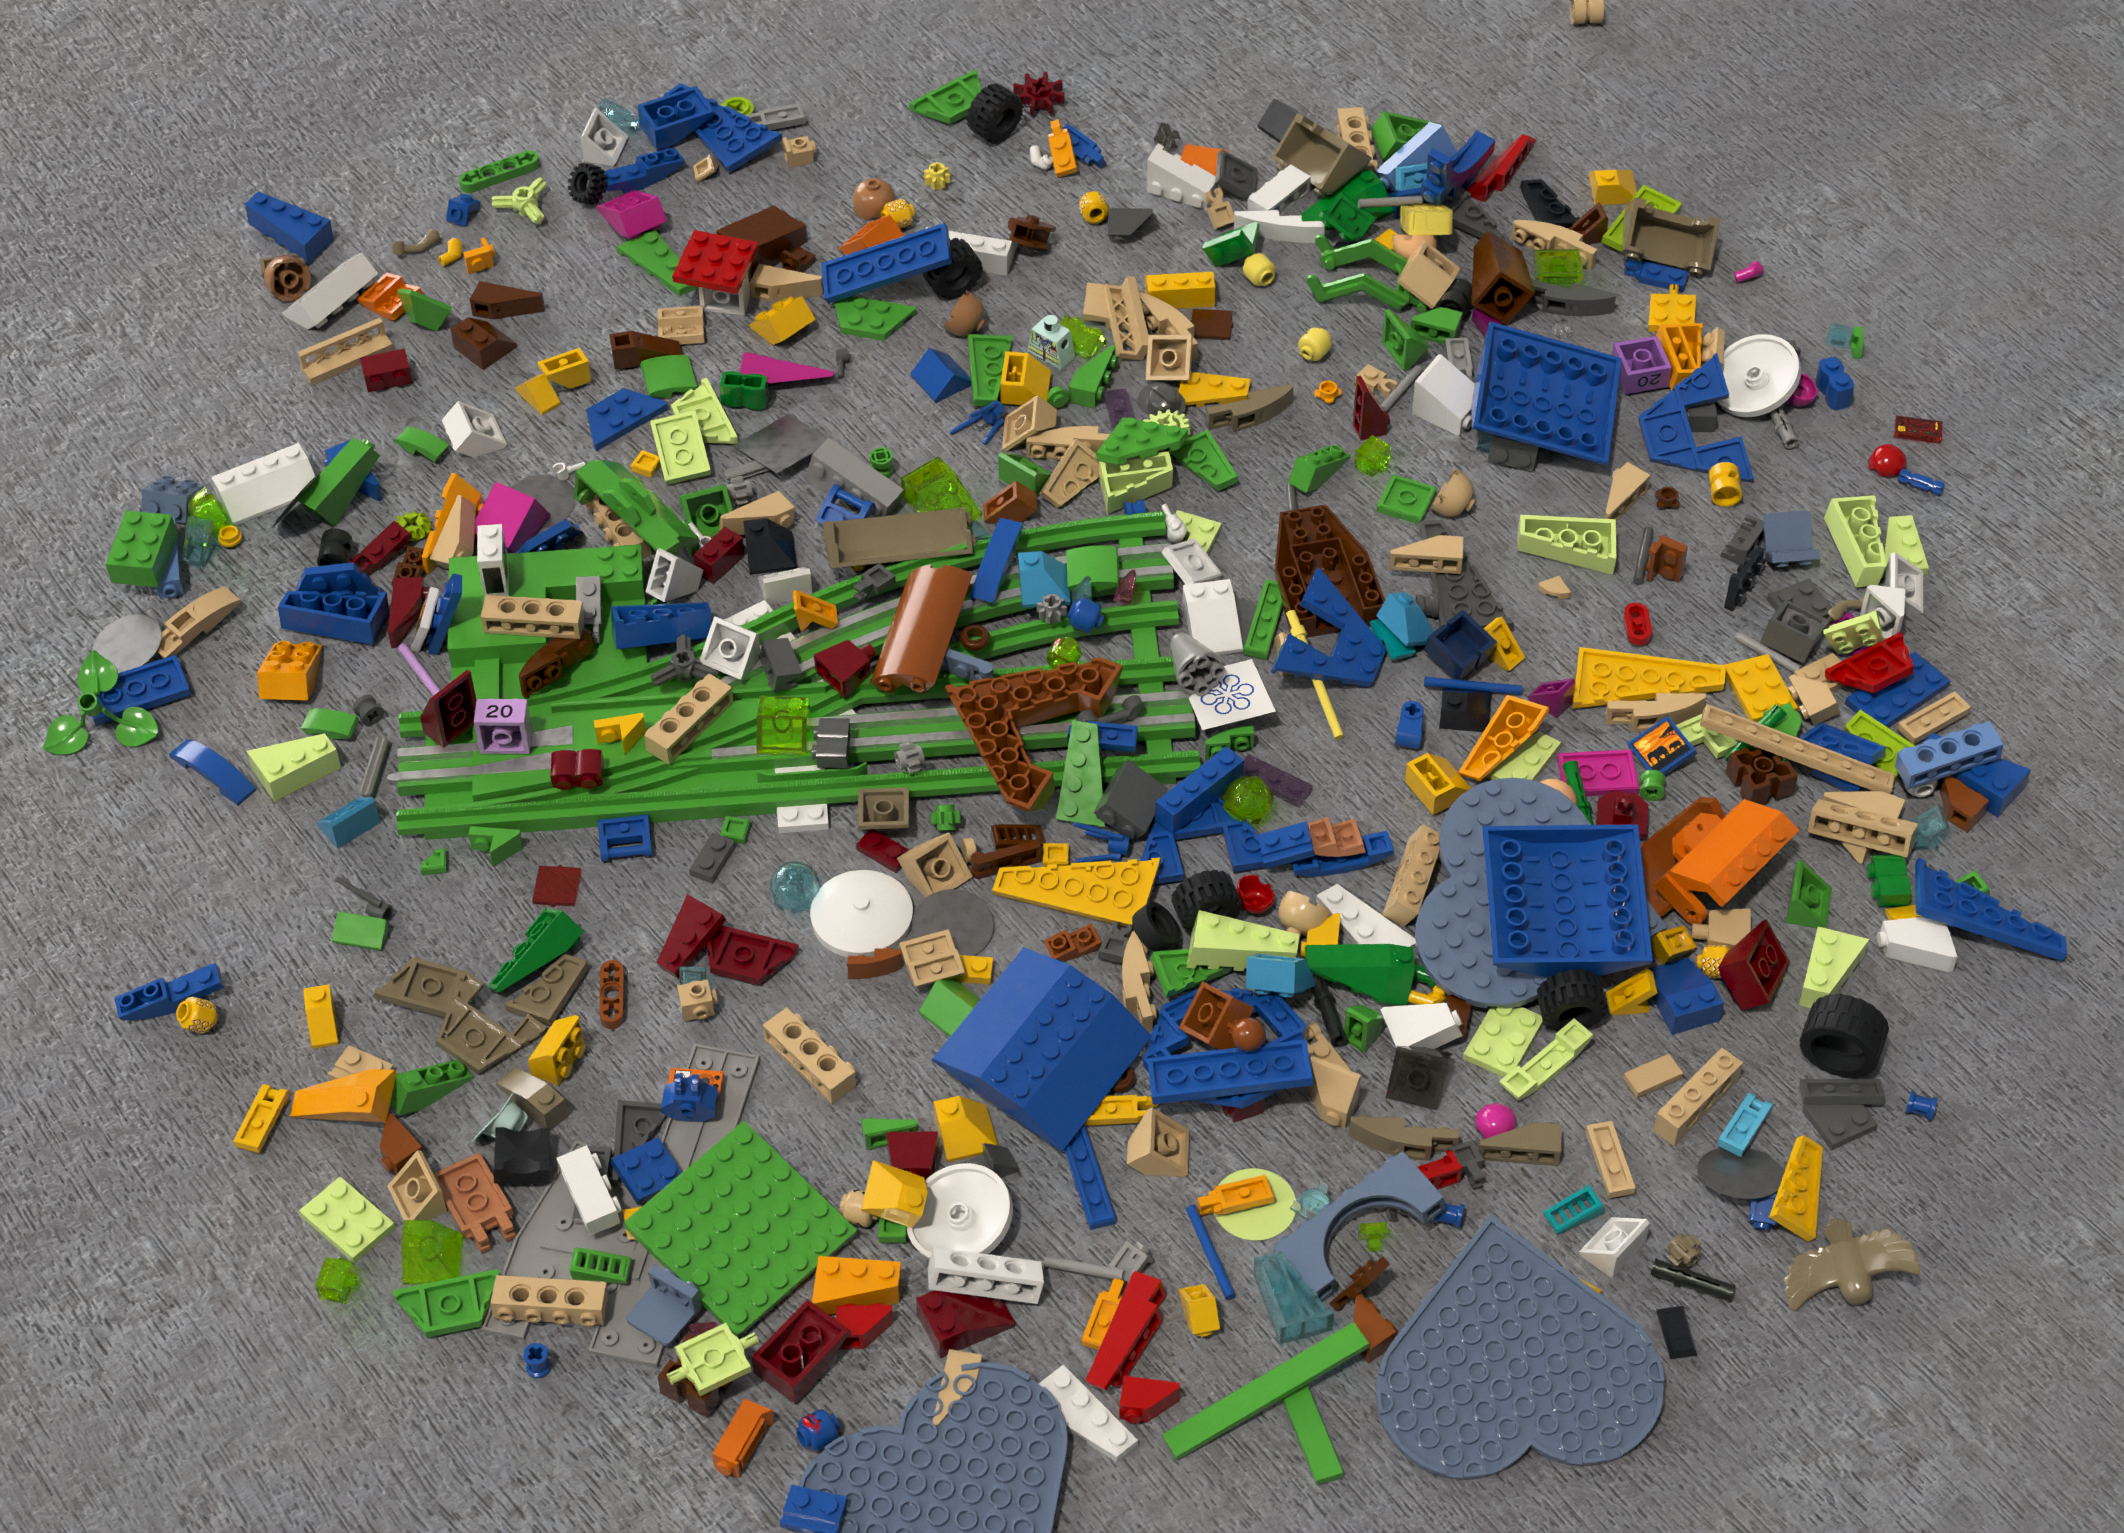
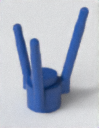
M994 401L990 405L969 414L968 417L970 419L950 430V434H954L983 418L988 424L995 423L983 441V444L986 445L997 429L1005 423L1003 417L1006 415V409L1002 403Z
M1079 822L1073 823L1075 827L1086 830V835L1108 840L1107 851H1112V854L1077 858L1075 863L1104 860L1120 861L1121 855L1127 856L1130 836L1112 833Z

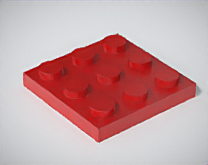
M694 230L672 275L673 282L738 294L759 249L758 242Z

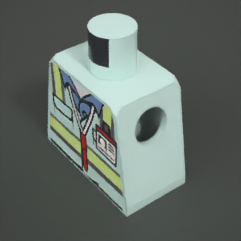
M1048 315L1032 328L1027 349L1029 354L1060 371L1075 359L1071 332L1066 327L1058 324L1056 316Z

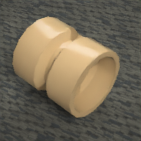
M1571 0L1572 24H1585L1586 20L1591 24L1603 23L1604 0Z

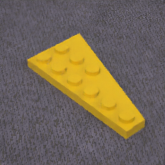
M1579 647L1572 709L1607 705V701L1655 699L1656 693H1705L1721 691L1724 689L1726 665Z
M1151 858L1148 861L1132 859L1128 860V862L1116 863L1111 861L1071 863V865L1067 866L1050 864L1047 867L1034 868L1031 866L999 868L992 892L994 895L1113 924L1117 921L1119 922L1118 925L1127 927L1129 924L1134 929L1132 917L1135 912L1149 902L1161 858Z

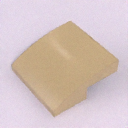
M1087 282L1083 320L1106 322L1105 328L1111 329L1102 289L1104 285ZM1111 293L1118 301L1121 299L1120 294ZM1117 308L1115 309V313L1122 318L1125 317L1124 313ZM1121 325L1118 327L1119 329L1126 330Z
M703 306L658 309V337L679 341L680 345L704 343Z
M949 929L899 943L905 966L915 988L935 983L936 980H945L965 974Z

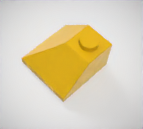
M1599 170L1589 172L1588 176L1595 205L1598 202L1601 205L1628 204L1637 193L1632 170Z
M962 1096L933 1101L934 1119L947 1163L983 1155V1143L998 1145L986 1104Z
M873 1160L861 1211L912 1228L922 1217L928 1193L924 1177Z

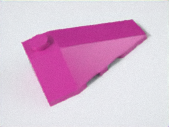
M745 351L742 354L739 370L744 375H764L768 378V383L831 377L834 374V371L778 360Z

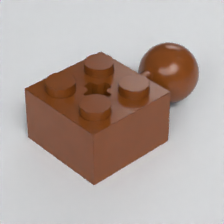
M1203 981L1179 1026V1029L1219 1050L1236 1046L1241 1051L1253 1052L1263 1045L1266 1038L1263 1025L1258 1020L1250 1018L1254 1007Z

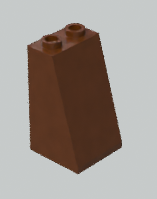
M771 206L717 230L718 235L758 242L759 249L748 271L749 282L758 264L775 267L781 262V252L783 250L791 253L796 247H801L807 242L806 225L776 206Z
M1487 231L1474 246L1471 303L1503 324L1508 325L1535 294V290L1523 252L1492 232Z

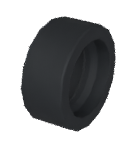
M1147 903L1135 912L1132 917V925L1136 935L1153 952L1167 951L1180 939V929L1173 915L1158 903Z

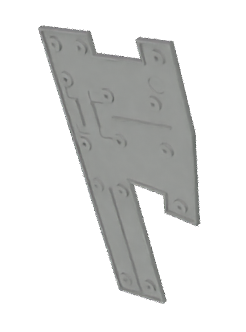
M694 1043L686 1069L723 1071L724 1079L721 1097L716 1100V1115L714 1118L704 1122L675 1120L671 1117L667 1120L661 1141L681 1172L685 1171L738 1126L760 1056ZM575 1140L568 1153L587 1144ZM558 1167L517 1233L501 1275L573 1280L569 1268L574 1248H586L631 1257L632 1261L627 1284L606 1283L611 1285L607 1287L609 1298L604 1325L584 1326L572 1323L564 1325L594 1331L588 1348V1354L658 1368L665 1346L629 1325L626 1316L651 1288L648 1271L654 1264L662 1269L664 1267L637 1240L627 1239V1237L623 1236L626 1234V1229L623 1227L622 1211L618 1213L620 1224L592 1236L589 1235L584 1223H574L573 1212L575 1202ZM609 1177L608 1180H609L610 1185H611V1183H612V1178ZM622 1181L618 1186L611 1185L612 1190L608 1191L611 1198L617 1197L621 1210L641 1207L648 1202L637 1205ZM593 1263L592 1269L596 1270V1263ZM605 1264L603 1271L607 1272L608 1264ZM620 1265L615 1266L614 1273L618 1274ZM490 1304L481 1331L524 1341L531 1322L525 1320L502 1321L494 1319Z

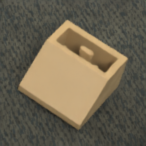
M1424 241L1410 255L1397 282L1432 309L1452 284L1460 267L1428 242Z

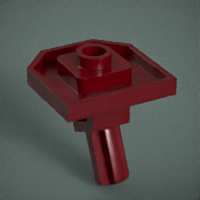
M1610 791L1598 799L1596 825H1638L1639 838L1646 839L1649 805L1637 793Z

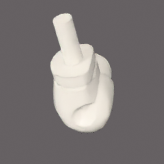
M1164 504L1161 507L1166 515L1167 537L1171 542H1181L1187 534L1186 525L1178 518L1177 514H1171L1167 504Z

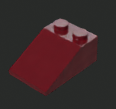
M467 669L432 696L420 716L423 733L443 748L474 725L477 699L471 671Z
M1763 920L1724 955L1718 969L1721 978L1726 981L1731 990L1733 1000L1738 1003L1741 1010H1745L1770 1002L1790 961L1769 922Z
M937 1290L916 1298L917 1316L940 1359L948 1356L949 1349L960 1351L1016 1327V1323L1002 1299Z
M807 1299L751 1356L753 1373L796 1404L815 1385L849 1335L850 1330Z

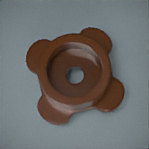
M1663 487L1655 492V496L1658 498L1657 507L1678 508L1680 502L1677 500L1679 494L1677 490L1672 487Z

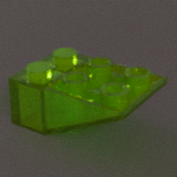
M939 456L901 477V488L904 489L902 497L918 512L965 507L966 512H970L971 522L982 516L981 510L953 469Z

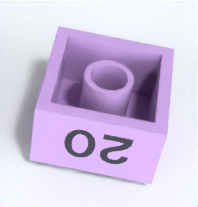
M477 699L474 727L480 754H530L533 729L527 699Z

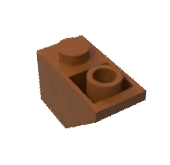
M1952 776L1944 777L1940 796L1946 820L1968 833L1985 816L1989 800L1982 794L1964 785L1960 780Z
M1361 1293L1356 1295L1353 1322L1369 1343V1348L1361 1352L1360 1355L1370 1363L1387 1351L1396 1337V1329L1390 1320L1384 1319L1378 1313L1377 1307L1371 1300H1366Z

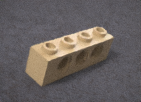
M1363 107L1338 108L1336 120L1338 137L1372 157L1369 164L1359 173L1367 169H1371L1375 173L1377 170V160H1373L1375 156L1374 145H1370L1372 134L1371 130H1367L1369 129V118L1364 115Z
M597 494L592 501L585 505L588 511L594 513L593 517L597 526H602L607 542H612L613 546L641 544L643 558L652 555L651 546Z
M485 595L481 613L483 633L580 639L585 618L582 601Z
M708 674L703 680H699L687 695L682 696L670 711L664 713L662 719L646 731L644 735L646 751L667 764L672 763L734 703L732 687L711 674Z
M1818 799L1811 811L1808 833L1908 857L1914 847L1918 823Z
M1422 824L1408 839L1382 914L1403 927L1419 913L1440 851L1439 832Z
M786 1007L762 1025L764 1040L831 1104L856 1087V1071L852 1064L844 1062L834 1047L831 1045L827 1046L816 1030H810L799 1014H793Z
M1721 1048L1657 1112L1653 1131L1675 1146L1738 1082L1743 1062Z
M496 1275L490 1304L493 1318L502 1321L525 1320L531 1323L541 1321L554 1322L560 1325L572 1323L594 1326L604 1325L609 1296L606 1282Z

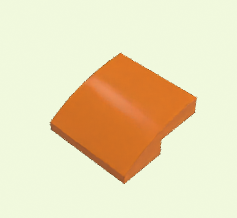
M1186 144L1181 160L1190 166L1195 164L1216 176L1217 154L1221 149Z
M385 273L357 300L370 311L395 321L405 312L397 293L398 290L409 289L421 294L423 292L420 287L405 284L402 276Z

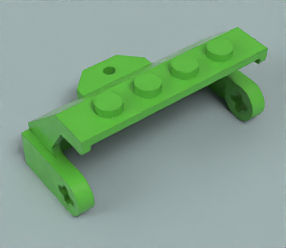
M593 459L575 471L574 498L581 505L588 504L597 494L656 552L657 549L661 548L678 556L679 549L687 547L688 553L693 556L698 551L700 538L691 531L689 525L684 521L682 522L670 507H666L653 491L650 492L643 485L639 477L631 474L621 463L606 460L596 462Z

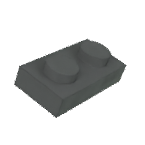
M712 833L690 867V876L713 884L736 847L735 840Z

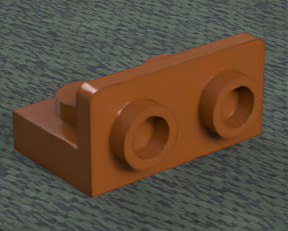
M1664 535L1660 537L1657 543L1653 542L1648 551L1650 559L1646 565V571H1648L1647 580L1652 582L1658 573L1667 579L1679 583L1684 574L1688 546Z

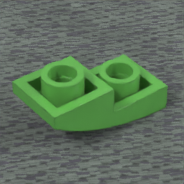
M409 426L394 441L412 455L418 451L434 463L449 447L448 443L435 435Z
M309 708L301 729L306 734L326 733L330 739H351L359 718L356 715L342 711Z
M1253 726L1234 728L1205 741V760H1209L1226 746L1231 750L1253 749Z

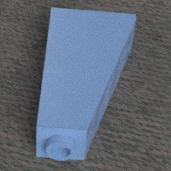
M1432 122L1428 123L1375 171L1382 180L1386 190L1399 191L1396 190L1397 167L1427 163L1428 154L1432 148L1450 158L1457 153L1443 125Z
M173 517L177 530V537L159 586L154 587L160 599L184 595L180 539L175 517Z

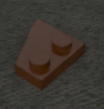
M1383 1256L1375 1262L1372 1259L1368 1260L1349 1276L1352 1281L1329 1304L1335 1311H1338L1349 1299L1354 1298L1371 1284L1390 1263Z

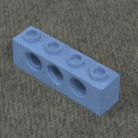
M1990 721L1982 724L1976 723L1968 729L1959 732L1953 731L1944 737L1929 739L1923 744L1903 748L1900 752H1897L1895 767L1906 787L1911 789L2001 758L2004 744Z

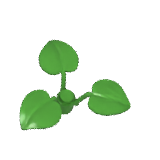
M93 650L84 660L77 679L78 687L82 692L78 698V706L81 709L79 712L81 716L80 723L71 715H62L56 718L49 726L43 749L56 755H70L83 749L89 739L87 731L82 728L85 725L86 715L93 717L102 712L120 723L116 727L115 734L119 742L127 747H138L156 738L158 726L152 715L143 708L128 707L124 710L122 719H120L103 707L102 702L98 698L100 692H109L115 687L118 682V671L112 662Z

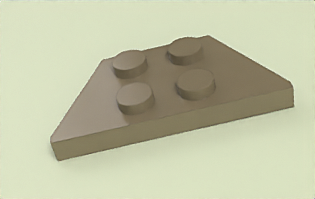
M413 957L405 964L402 970L397 971L390 977V981L382 988L378 987L375 989L374 999L445 1018L464 971Z

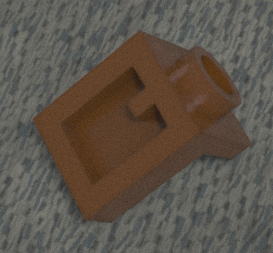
M799 246L791 253L783 250L781 252L782 268L804 273L816 262V256Z

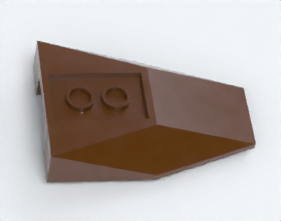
M1326 504L1280 512L1275 575L1285 615L1290 610L1296 611L1300 624L1306 630V638L1341 631L1338 627L1300 606L1310 580L1319 567L1367 626L1371 627L1369 622L1379 619L1376 615L1384 604L1385 599L1368 552ZM1286 615V619H1287V623H1288V627H1289V631H1290L1292 628H1291V625H1290L1289 620H1288L1287 615Z

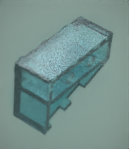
M1281 1251L1254 1258L1253 1275L1280 1344L1333 1330L1334 1312L1321 1302L1316 1291L1313 1288H1309L1303 1281L1302 1275Z

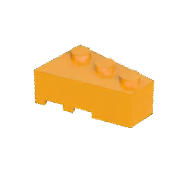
M1703 323L1661 324L1658 328L1656 336L1672 367L1669 381L1671 391L1683 379L1693 374L1695 369L1701 367L1700 348Z
M818 1256L812 1303L829 1315L836 1313V1306H844L846 1304L872 1305L882 1303L891 1305L899 1303L902 1284L901 1262Z

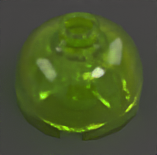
M204 487L196 492L188 502L190 516L187 520L194 530L199 528L206 534H219L220 529L232 525L230 520L225 523L227 519L224 515L226 513L212 493L206 494L208 493V488Z
M1256 776L1236 778L1228 785L1222 797V800H1224L1223 808L1230 816L1241 822L1244 819L1252 820L1251 824H1260L1268 819L1274 800L1269 786Z

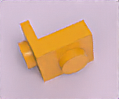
M485 237L480 238V248L463 252L468 274L494 267L493 257H496L492 244L488 245Z

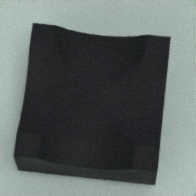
M496 1127L494 1183L548 1184L550 1128L515 1131L505 1127Z

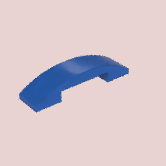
M186 739L169 753V757L185 769L191 767L219 787L220 793L237 806L256 791L254 785L238 769L218 753L199 742Z
M1388 831L1364 835L1365 853L1341 857L1315 855L1291 862L1294 875H1335L1358 870L1377 863L1394 853Z

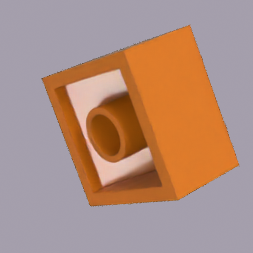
M889 214L866 224L841 245L839 249L848 255L902 237L904 234Z

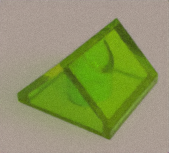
M1579 249L1534 250V280L1550 284H1579L1583 279L1584 274Z

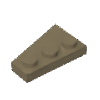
M564 954L542 973V977L532 986L528 984L522 989V994L514 1001L510 999L504 1004L506 1011L523 1017L529 1014L537 1021L551 1026L588 970V962Z

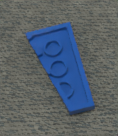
M452 574L448 583H445L443 592L436 603L431 625L425 638V643L428 644V654L438 655L462 595V575Z

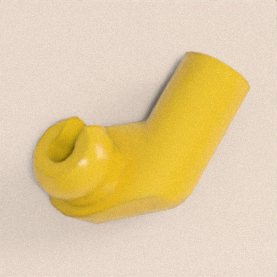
M450 239L447 243L448 252L438 257L443 267L461 257L462 243L459 239Z

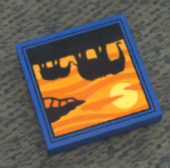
M1669 716L1627 743L1629 749H1632L1633 754L1646 770H1657L1664 775L1697 754L1695 748Z

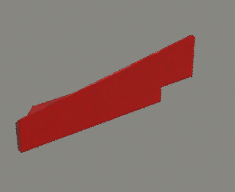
M1525 134L1519 136L1465 191L1471 194V198L1484 203L1493 190L1502 192L1535 144L1536 139Z
M1137 1271L1132 1273L1086 1378L1088 1384L1103 1390H1108L1109 1385L1116 1387L1123 1385L1124 1376L1129 1375L1163 1321L1158 1307L1165 1300L1166 1293L1160 1279Z

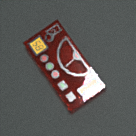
M1896 415L1894 438L1941 443L1943 421Z

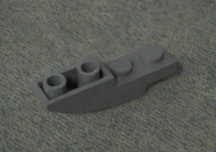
M1531 279L1535 294L1529 299V302L1543 305V312L1566 316H1597L1614 312L1616 293L1573 283L1570 289Z

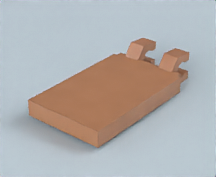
M480 1152L433 1173L442 1190L445 1205L464 1238H473L481 1254L491 1249L485 1231L498 1226L506 1242L516 1237L513 1231L514 1227L510 1221L513 1219L512 1215H514L512 1207L498 1183H494V1176Z

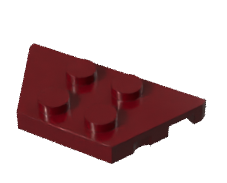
M721 926L707 943L710 972L760 985L799 953V944Z

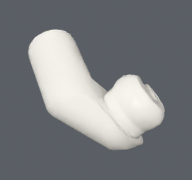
M1034 145L1030 147L1031 163L1043 170L1051 168L1053 163L1052 157L1048 158V155L1042 157L1039 146Z

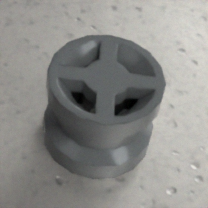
M1436 593L1430 594L1427 597L1416 595L1415 602L1420 606L1425 616L1438 617L1439 606Z
M363 695L353 705V712L360 717V720L366 726L378 723L384 715V709L377 704L376 699L372 695Z

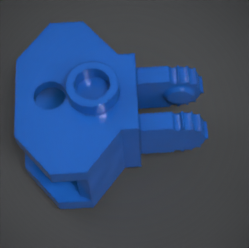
M676 1073L675 1081L665 1085L661 1106L662 1114L682 1121L704 1122L714 1118L716 1115L715 1104L719 1096L718 1088L705 1083L704 1079H700L699 1074H693L692 1077L684 1078L683 1073Z

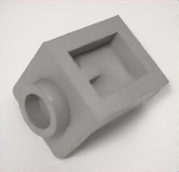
M1126 1240L1108 1267L1125 1270L1124 1280L1129 1282L1134 1271L1141 1272L1146 1263L1149 1262L1151 1264L1154 1259L1148 1255L1150 1249L1140 1242L1136 1241L1133 1245Z

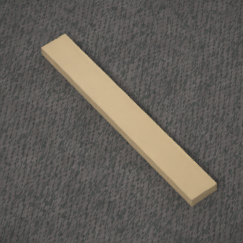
M1706 704L1700 722L1702 727L1869 790L1882 791L1888 794L1892 792L1895 777L1893 773Z

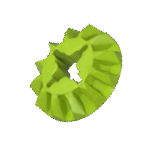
M732 97L721 104V106L724 107L726 105L745 116L754 113L753 103L743 97Z
M414 510L412 513L405 511L403 516L397 515L396 522L410 532L412 539L409 541L420 540L430 532V518L426 517L424 512L418 513ZM407 523H410V524L416 523V526L410 525V526L408 527Z

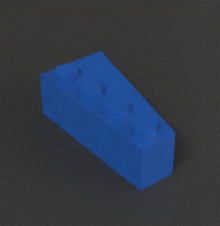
M259 191L245 203L249 224L265 236L274 238L275 243L279 246L283 245L288 248L289 253H296L299 257L303 258L306 265H309L334 240L330 219Z
M286 591L278 605L281 628L373 645L389 615L387 592H378V595H366V592H356V595H341V592L332 591L327 595H319L318 591Z
M708 602L611 606L612 636L616 649L676 642L677 637H681V634H685V636L690 637L694 641L704 640L707 638L711 627L710 606Z

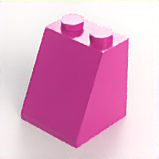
M495 482L475 519V541L477 542L478 526L502 524L507 554L508 552L511 554L516 553L527 540L533 538L551 514L535 498Z

